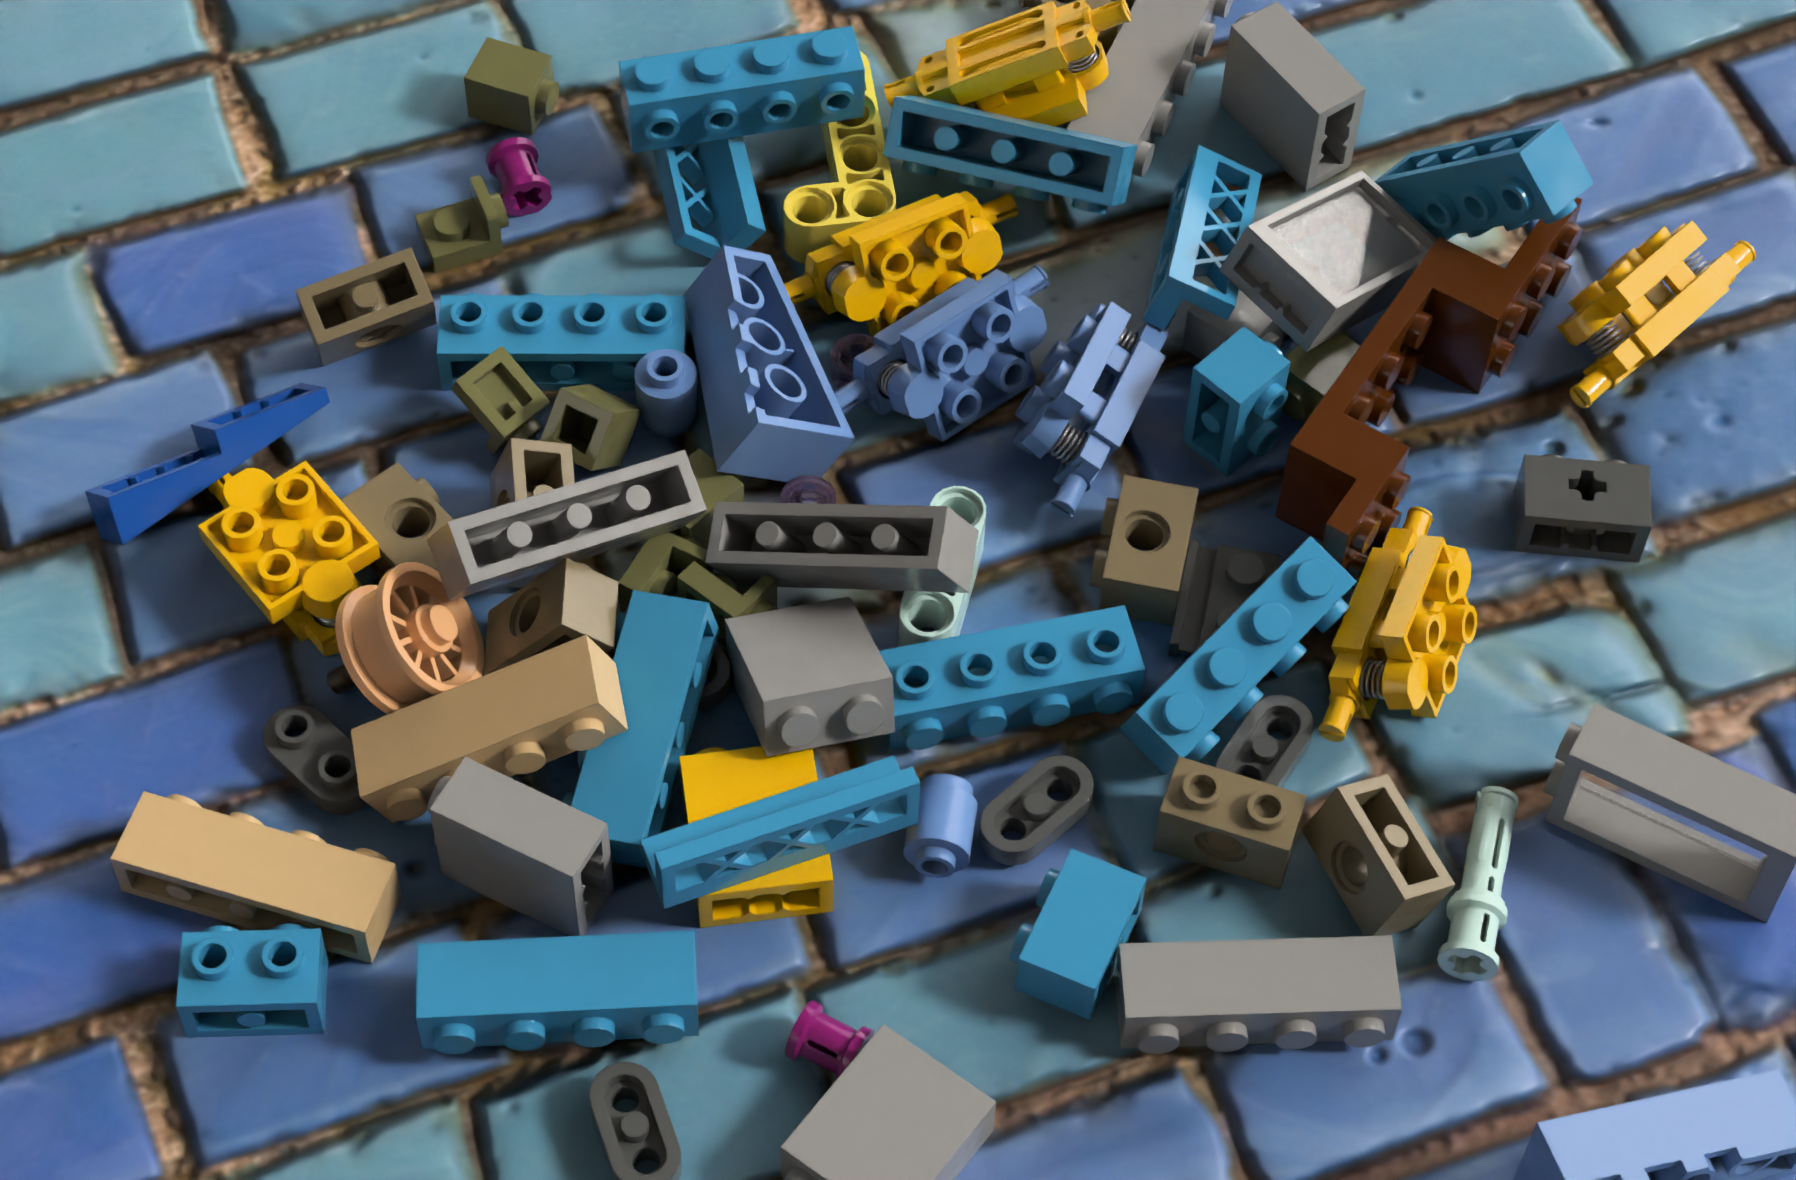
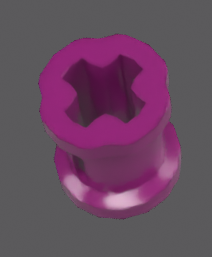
M514 137L498 142L489 150L485 160L490 174L499 180L502 188L500 196L506 212L509 215L518 217L539 212L552 199L549 181L540 176L536 165L539 154L534 142L528 138Z
M812 1000L805 1006L795 1022L786 1043L784 1054L794 1061L803 1057L835 1073L836 1079H838L874 1036V1030L866 1026L856 1030L824 1014L823 1005Z

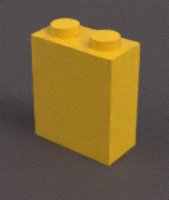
M762 746L735 750L712 747L703 749L693 755L679 756L681 791L686 824L818 781L813 748L766 757ZM830 854L696 898L700 928L833 912L834 879Z

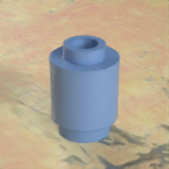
M659 349L646 354L637 363L634 371L636 406L643 409L639 420L656 436L664 438L679 436L688 430L698 414L697 372L695 364L686 354L673 349Z
M933 774L925 777L921 782L918 824L907 827L903 854L906 860L914 865L918 872L926 876L935 878L948 877L954 872L964 869L969 864L978 804L973 797V787L968 781L951 774Z

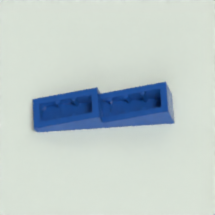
M299 383L193 423L191 427L198 448L86 490L85 493L100 538L120 545L126 544L330 403L326 388Z

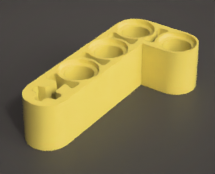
M861 51L860 54L865 67L864 117L821 124L832 183L798 187L791 191L784 200V248L793 260L803 264L806 262L808 253L832 244L830 235L896 210V194L889 159L887 156H883L885 139L870 64L866 55Z

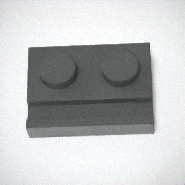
M1190 539L1168 656L1178 657V653L1192 655L1279 567L1281 555L1218 544V549L1199 546V540Z

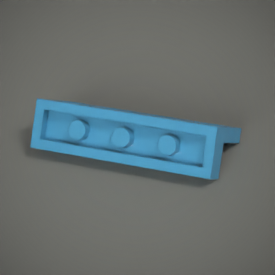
M743 136L653 150L675 245L713 259L723 245L746 250L766 232ZM679 169L693 184L694 190L682 178V176L679 173ZM689 214L702 227L704 232L692 228Z
M1198 145L1173 189L1143 321L1165 330L1182 300L1228 320L1236 306L1239 289L1219 271V268L1246 227L1253 222L1262 174ZM1220 179L1240 187L1242 190L1229 191ZM1221 209L1231 223L1223 224L1212 210ZM1214 242L1225 256L1215 257L1205 243ZM1207 276L1218 291L1192 278Z
M893 755L641 839V854L662 906L666 909L918 824L920 781L913 766L900 770Z

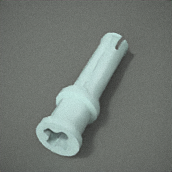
M1499 786L1483 787L1481 792L1478 791L1476 793V806L1469 844L1467 846L1461 888L1451 896L1446 908L1447 917L1451 921L1447 942L1439 948L1437 961L1444 972L1461 980L1485 981L1493 978L1499 968V956L1495 952L1498 930L1505 926L1508 916L1507 907L1501 898L1515 813L1519 804L1515 793Z

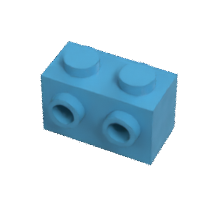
M1243 326L1193 367L1182 441L1226 477L1231 475L1253 455L1257 457L1265 455L1274 446L1281 434L1279 421L1282 407L1288 397L1286 384L1291 362L1284 357L1276 345L1270 341L1262 340Z
M1071 848L1061 870L1058 871L1050 868L1043 879L1036 899V905L1042 907V910L1034 926L1024 922L1014 940L1009 960L1018 964L1015 990L1091 1020L1116 966L1119 943L1127 942L1141 912L1147 878Z
M281 924L273 927L271 930L240 931L234 927L218 925L208 927L202 932H182L176 1009L186 1038L325 1034L329 959L321 928L309 929L299 924Z

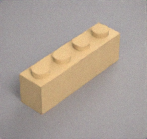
M584 635L352 728L351 736L359 795L361 799L392 823L412 820L422 816L427 811L429 799L436 784L446 775L452 777L464 757H468L508 777L516 774H528L541 769L545 763L569 753L596 748L605 739L628 731L616 663L587 635Z
M143 791L110 858L121 891L253 930H271L273 927L281 924H299L309 929L321 928L326 951L370 964L374 961L402 897L396 864L390 862L385 856L374 850L357 848L351 851L327 844L322 838L308 831L294 830L288 833L264 826L258 819L245 813L232 812L226 815L202 808L194 800L178 794H171L166 798Z

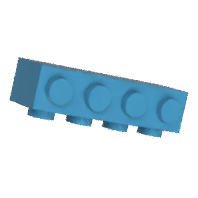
M853 26L618 61L621 109L632 153L864 117L865 67Z
M908 95L894 97L883 156L903 160L902 169L906 171L936 176L938 168L958 172V182L993 188L994 181L1016 185L1014 194L1018 196L1049 201L1051 193L1073 198L1071 205L1073 208L1106 214L1108 206L1113 207L1126 203L1138 145Z
M1560 120L1411 152L1374 181L1437 239L1441 237L1445 240L1465 232L1470 238L1476 237L1498 226H1504L1506 231H1511L1527 224L1531 220L1542 219L1544 224L1556 222L1573 212L1577 207L1575 199L1594 184ZM1392 215L1391 222L1395 227H1398L1399 220L1396 216Z
M478 293L441 295L436 354L442 391H452L451 388L458 378L500 346L506 349L541 391H559L562 387L584 384L594 385L604 391H635L634 371L637 363L646 354L659 349H673L687 355L686 296H666L658 293L648 295H603L598 293L587 295H543L538 293L526 295H482Z
M1310 536L1118 729L1164 774L1176 766L1179 756L1199 762L1220 740L1212 729L1227 714L1237 722L1264 695L1256 687L1257 683L1270 670L1280 678L1304 655L1307 649L1299 642L1313 626L1323 634L1347 611L1350 606L1342 597L1357 581Z
M633 590L627 613L620 612L616 618L614 648L616 651L613 661L617 667L628 731L605 739L596 748L578 751V767L581 769L576 790L575 792L568 791L563 800V803L608 823L611 862L647 868L641 854L640 840L664 832L680 775L679 756H684L687 750L719 634V627L709 602Z
M1125 605L879 650L893 677L895 732L885 734L889 751L906 747L921 750L933 747L944 740L970 735L985 738L994 736L1007 728L1034 723L1041 726H1049L1071 716L1097 711L1103 714H1113L1128 708L1130 705L1140 704L1145 667Z
M695 930L417 943L416 1021L422 1049H436L446 1054H461L471 1051L474 1047L505 1045L513 1050L528 1051L543 1046L544 1043L575 1042L584 1047H601L612 1043L614 1040L644 1038L651 1043L668 1044L677 1042L684 1036H699Z

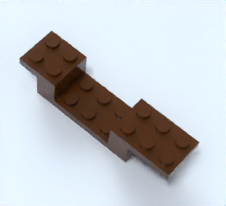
M1577 197L1575 199L1576 209L1556 222L1544 224L1542 219H1539L1505 269L1439 237L1289 444L1275 517L1321 540V546L1357 581L1351 587L1352 589H1355L1372 547H1374L1376 542L1383 545L1389 529L1398 527L1402 512L1395 508L1404 497L1411 481V476L1404 473L1410 447L1370 427V424L1379 427L1384 422L1395 400L1394 390L1399 383L1408 386L1416 376L1420 366L1476 394L1480 393L1492 374L1499 378L1504 375L1517 349V345L1514 342L1520 334L1528 338L1533 333L1544 311L1545 305L1541 303L1547 294L1556 298L1570 275L1572 266L1565 263V260L1573 253L1583 231L1582 227L1575 224L1582 199Z

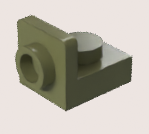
M481 175L469 178L471 199L415 215L418 234L435 273L503 253L501 229L509 226L507 212L498 192L489 194Z
M500 346L458 378L451 388L491 435L485 446L493 456L506 447L510 438L532 440L543 429L538 420L550 404V401L503 346Z
M667 532L648 538L618 581L620 612L627 613L633 590L673 596L677 588V576L693 561L713 574V568L705 563L707 549L699 541L687 535L676 536Z
M693 561L677 576V597L709 602L719 627L717 641L727 648L725 619L777 610L778 581L766 573L746 593L741 595L734 583L727 577L719 573L712 574Z

